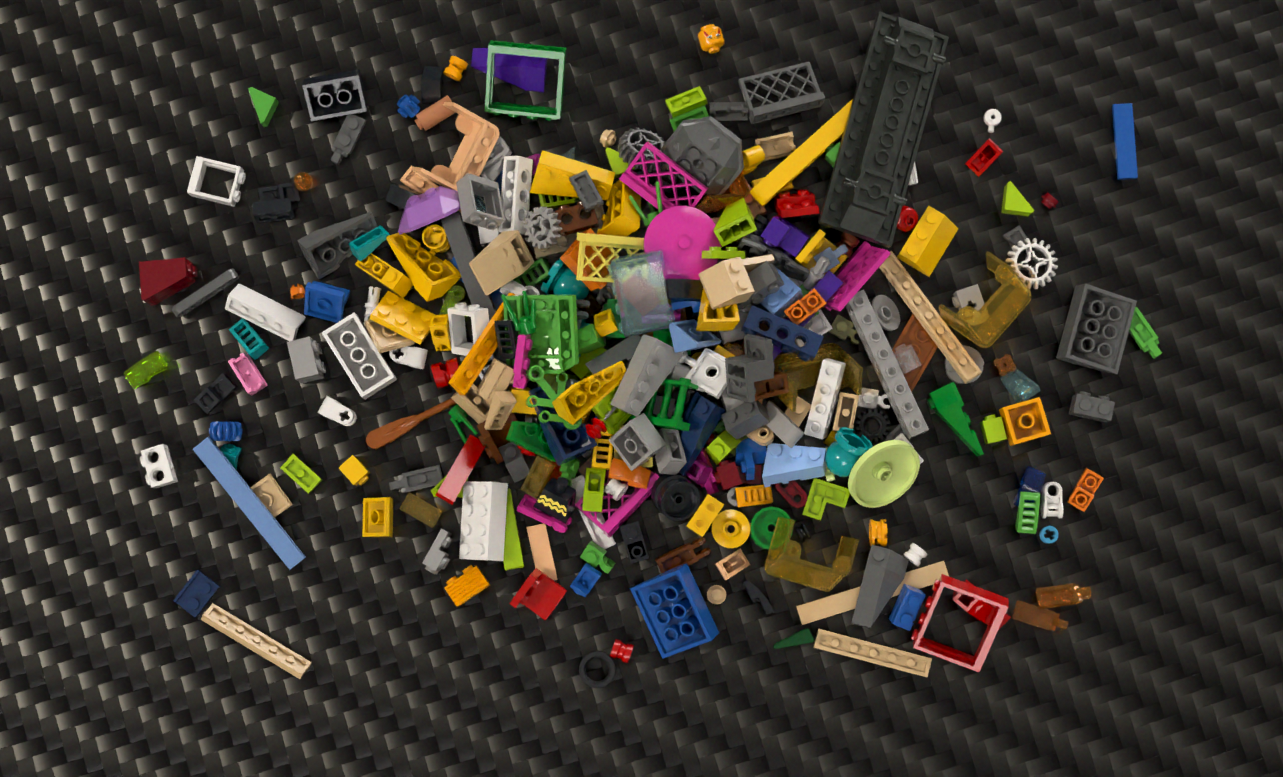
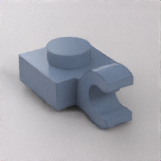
M845 244L834 251L828 247L814 256L813 259L817 263L822 256L829 258L830 265L824 273L840 264L837 258L847 253L848 248Z

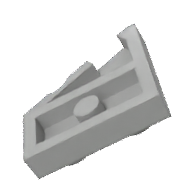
M501 136L498 138L480 174L482 178L496 181L503 169L504 156H511L512 151Z

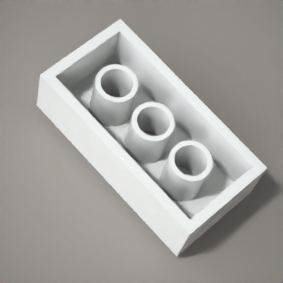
M352 313L322 332V335L363 399L369 398L397 380L383 355L378 352L356 313Z
M466 481L463 485L459 559L504 561L508 483Z

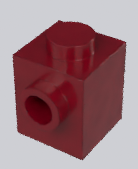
M730 460L720 462L719 467H716L717 472L714 473L717 484L721 483L723 491L742 485L735 462L730 463Z

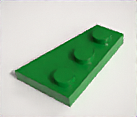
M512 421L506 440L551 462H556L549 449L541 424Z

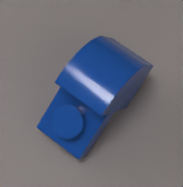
M750 438L744 439L738 444L735 464L741 467V472L745 473L746 480H754V464L765 463L767 453L766 446H761Z

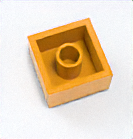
M1040 397L999 409L1010 446L1051 434Z

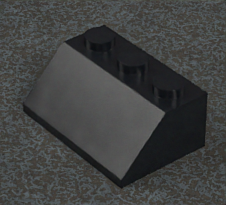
M360 69L306 78L303 81L302 86L311 121L367 111Z

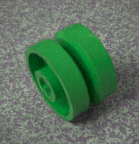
M763 508L750 521L751 538L762 549L774 550L781 548L788 543L792 536V520L780 508ZM769 525H773L775 529L773 532L768 530Z

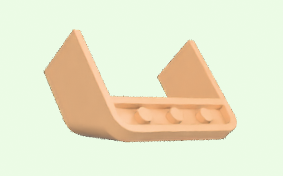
M444 102L443 106L459 114L455 125L457 130L465 134L449 168L443 165H436L432 168L431 172L419 167H412L411 170L439 185L458 191L456 183L467 173L480 176L499 138V129L494 124L454 102Z

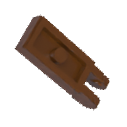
M700 537L691 543L689 542L655 558L661 573L685 563L689 566L697 562L698 559L711 553L709 547L698 551L696 554L693 550L706 542L705 537Z

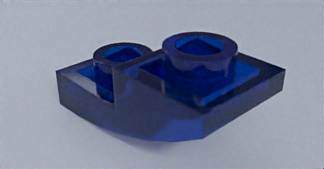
M1028 466L1020 481L1021 487L1013 504L1019 505L1021 491L1040 493L1046 473ZM1024 500V502H1029V503H1034V501H1035V500Z

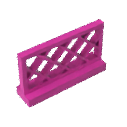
M648 141L619 178L624 184L658 209L656 186H652L649 183V177L658 176L663 211L674 206H680L679 200H688L689 206L695 207L709 189ZM647 148L653 152V160H645L644 152ZM659 162L669 164L670 171L661 172ZM655 163L657 173H648L646 164ZM642 164L644 174L638 175L632 170L633 167ZM674 174L683 175L685 183L676 184ZM661 175H671L672 184L663 185ZM696 185L702 190L699 195L691 196L690 186ZM686 186L687 196L678 197L677 187ZM673 188L674 198L665 196L664 189Z
M864 241L835 274L843 284L823 307L828 311L832 309L841 311L891 253L886 249L873 247Z
M609 470L605 473V480L607 479V482L604 486H607L610 482ZM651 471L647 489L635 487V491L631 495H623L620 498L621 506L618 509H610V499H613V496H610V494L603 496V499H608V509H602V512L582 511L583 497L575 506L610 538L651 495V489L659 476ZM621 480V483H622V484L625 483L626 485H628V482H623V481ZM608 512V520L602 525L597 520V513Z

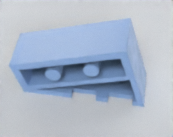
M771 443L767 448L762 475L764 487H770L771 484L777 483L786 484L792 480L801 479L802 481L825 476L827 467L825 461L826 448L797 445L790 448L786 444Z

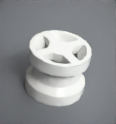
M611 479L604 492L611 494L613 499L618 501L627 491L628 485L622 484L620 480Z
M914 543L910 545L909 551L903 554L905 558L909 559L917 567L921 564V559L928 555Z

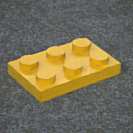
M387 291L371 313L370 319L421 345L430 332L431 317L435 314Z

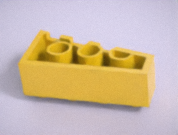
M542 150L530 193L578 197L569 178L587 170L602 200H608L615 172Z

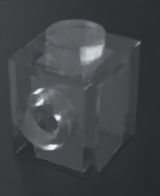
M902 344L895 348L896 352H894V355L903 375L922 365L912 345L906 347L905 344Z

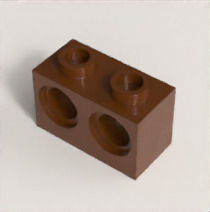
M581 201L576 206L564 205L555 211V213H558L557 220H561V223H559V227L562 228L560 230L561 236L599 227L595 209L589 211L591 216L588 219L580 216L585 211ZM566 215L573 218L569 224L562 222V218Z
M774 371V378L754 382L756 388L755 401L789 392L787 374L784 372Z

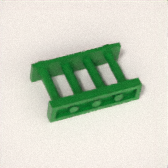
M680 378L679 381L665 379L661 384L665 386L660 414H657V417H654L653 414L657 391L647 403L646 410L643 413L654 427L689 431L690 424L683 422L682 413L687 389L698 390V385L692 384L691 380L687 378ZM673 387H680L674 416L668 419L667 413ZM631 415L626 422H629L636 416Z

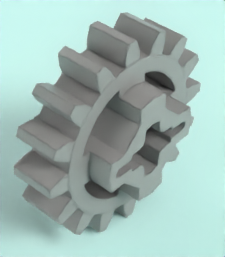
M547 207L534 208V211H529L530 218H525L528 223L523 225L527 229L524 235H529L527 241L533 242L532 246L538 247V249L551 248L552 244H557L555 238L561 237L558 231L562 230L558 225L561 223V220L556 219L558 213H553V209Z

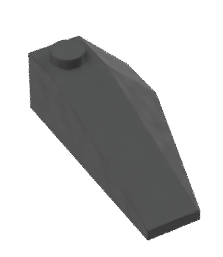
M369 212L316 230L297 241L317 278L321 279L336 271L340 267L339 264L346 257L349 258L353 254L348 243L378 226L373 213Z
M875 545L871 546L852 624L867 628L872 627L889 599H891L903 581L909 559L890 549Z

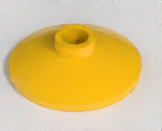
M737 510L720 512L712 523V535L715 541L723 547H739L749 537V521L743 513ZM730 525H733L735 527V531L733 533L728 532V527Z

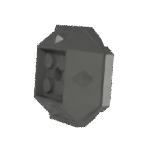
M712 116L683 120L661 148L662 153L709 189L705 193L708 195L722 196L744 169L741 150L742 140ZM675 174L678 178L682 180L683 183H685L683 175ZM696 185L690 186L698 193L702 191Z

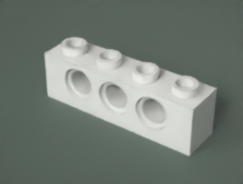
M504 156L501 202L505 221L499 225L498 232L500 233L503 231L519 230L520 234L524 235L527 232L523 225H527L528 222L525 218H529L532 159L522 156Z
M829 358L823 359L804 432L805 435L824 439L828 436L846 363Z

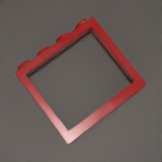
M941 574L940 579H936L933 584L932 590L934 593L932 597L928 596L925 604V607H927L926 612H922L919 617L918 623L920 626L918 629H914L911 639L914 640L913 648L980 672L1007 612L1009 600L1001 595ZM944 587L996 606L975 656L923 637Z

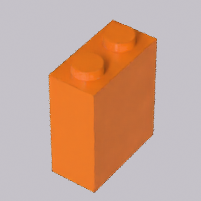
M591 228L581 232L596 234ZM577 238L560 257L576 276L580 243ZM586 245L585 255L589 258L595 251L591 246ZM605 247L600 253L606 259L611 254V251L608 247ZM597 255L591 263L597 268L602 261ZM613 257L608 264L614 269L619 262ZM588 264L583 268V276L587 277L593 272ZM606 266L599 271L603 278L610 273ZM582 281L591 291L598 288L602 289L608 283Z

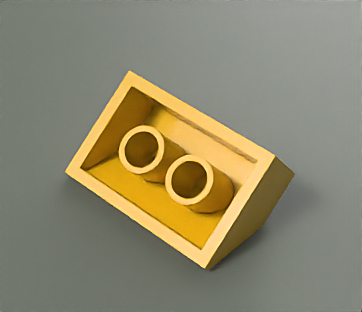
M928 205L897 258L930 277L959 228L944 214Z

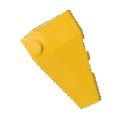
M398 232L387 236L386 240L413 286L427 302L442 297L461 278L460 272L451 262L446 259L442 261L435 256V252L432 250L428 252L421 247L418 241L403 233L400 235Z

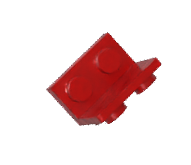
M536 568L509 604L516 608L521 603L542 619L547 620L567 590Z

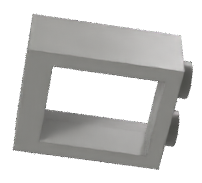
M467 173L456 183L463 222L494 230L505 221L498 182ZM474 195L484 197L486 213L476 210Z

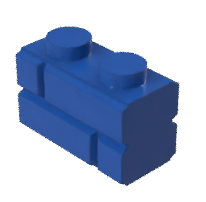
M903 584L889 617L892 624L909 631L914 624L913 621H915L926 596L922 590Z

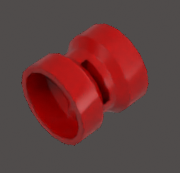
M616 639L610 657L614 659L620 658L622 662L628 663L634 645L624 644L621 640Z

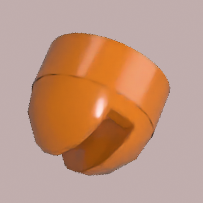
M297 284L298 287L292 285L290 288L292 299L305 297L303 285Z

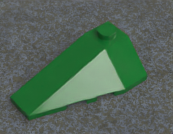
M952 382L927 395V403L930 409H934L935 413L977 457L984 454L976 433L973 429L970 430L969 428L971 426L969 416L962 411L964 403L955 383Z

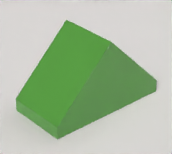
M250 87L248 90L259 121L263 127H267L279 102L275 97Z

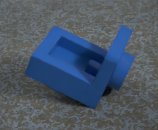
M586 563L570 587L576 594L586 597L602 573Z

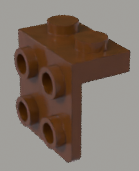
M512 412L501 430H486L484 428L486 421L476 425L481 433L478 438L483 447L488 446L485 450L489 458H494L497 464L504 461L498 448L510 443V441L506 440L511 423L512 421H518Z

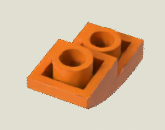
M814 288L787 308L784 313L792 323L799 325L827 303Z
M613 458L609 470V478L628 481V486L643 489L648 487L651 475L650 470L639 466L631 471L624 460Z
M1086 467L1067 502L1085 512L1104 478Z

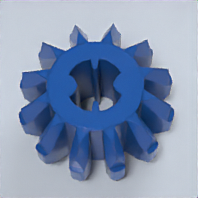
M210 423L209 434L211 440H241V423Z

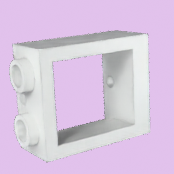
M196 156L187 193L192 197L235 207L236 202L240 200L241 192L239 189L240 185L245 181L246 174L240 166ZM207 167L236 173L229 199L200 192Z
M461 302L456 303L455 307L447 309L451 352L467 356L488 325L489 315L488 308H482L478 304L468 306L466 303ZM464 316L471 317L473 343L467 342Z

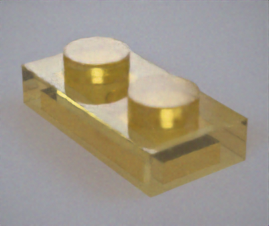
M537 456L520 490L538 499L548 482L555 464L541 456Z
M410 492L400 507V510L434 528L443 512Z

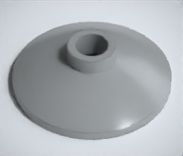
M885 295L876 296L872 301V308L881 327L887 331L897 329L900 324V314L897 306Z

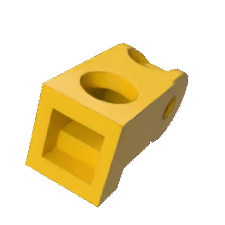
M448 314L432 315L429 328L436 351H451Z

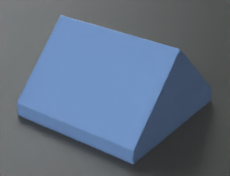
M695 319L672 322L669 325L675 353L720 344L721 340L710 331H696L697 321Z

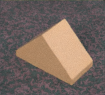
M738 549L715 565L724 580H727L748 567L750 563L742 550Z

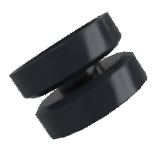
M680 473L660 476L651 489V498L654 505L668 519L673 521H683L691 517L697 511L700 504L698 488Z

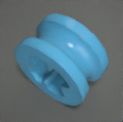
M1053 526L1043 527L1039 533L1040 539L1044 543L1055 542L1058 538L1057 529ZM1046 530L1053 532L1054 535L1051 536L1053 537L1051 540L1044 537V534H1047Z

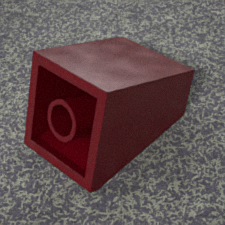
M185 257L139 262L141 299L149 305H156L195 283V277H197V267Z

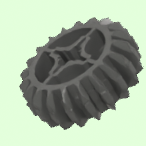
M638 127L635 130L630 128L629 131H625L618 142L619 157L623 158V162L628 163L629 167L647 141L660 151L666 142L663 141V137H658V133L654 134L651 130L647 131L645 128L640 130ZM647 148L644 152L645 160H653L654 154ZM659 162L660 168H662L665 162ZM655 163L646 164L649 173L652 170L657 171ZM642 164L634 166L635 170L641 169V171L643 172Z

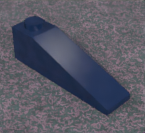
M540 386L529 391L530 396L535 395L538 398L550 399ZM531 398L533 405H535V400ZM534 407L537 416L544 410L549 411L550 414H557L555 408ZM542 414V418L544 420H547L548 416L546 414ZM540 422L549 449L558 466L581 456L597 446L595 439L587 434L585 423H581L575 430H570L560 422Z

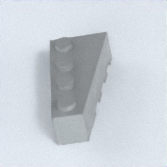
M643 334L610 405L638 417L684 353H675L674 348L657 338Z

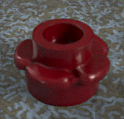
M1047 192L1044 196H1041L1043 198L1041 202L1047 208H1056L1055 206L1059 201Z

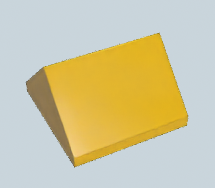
M363 498L362 537H393V498Z

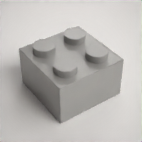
M311 337L287 342L295 380L303 384L323 379V373H326L324 362H321L319 357L322 354L320 344Z
M644 413L630 420L609 439L631 471L646 463L666 445L664 439Z

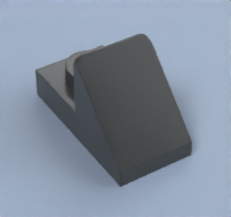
M510 442L498 448L514 483L532 475L523 454H521V450L518 449L516 444Z

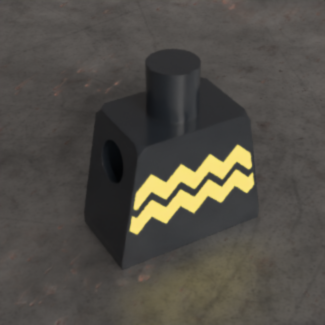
M552 478L533 507L566 524L575 509L576 490L568 485L566 478Z

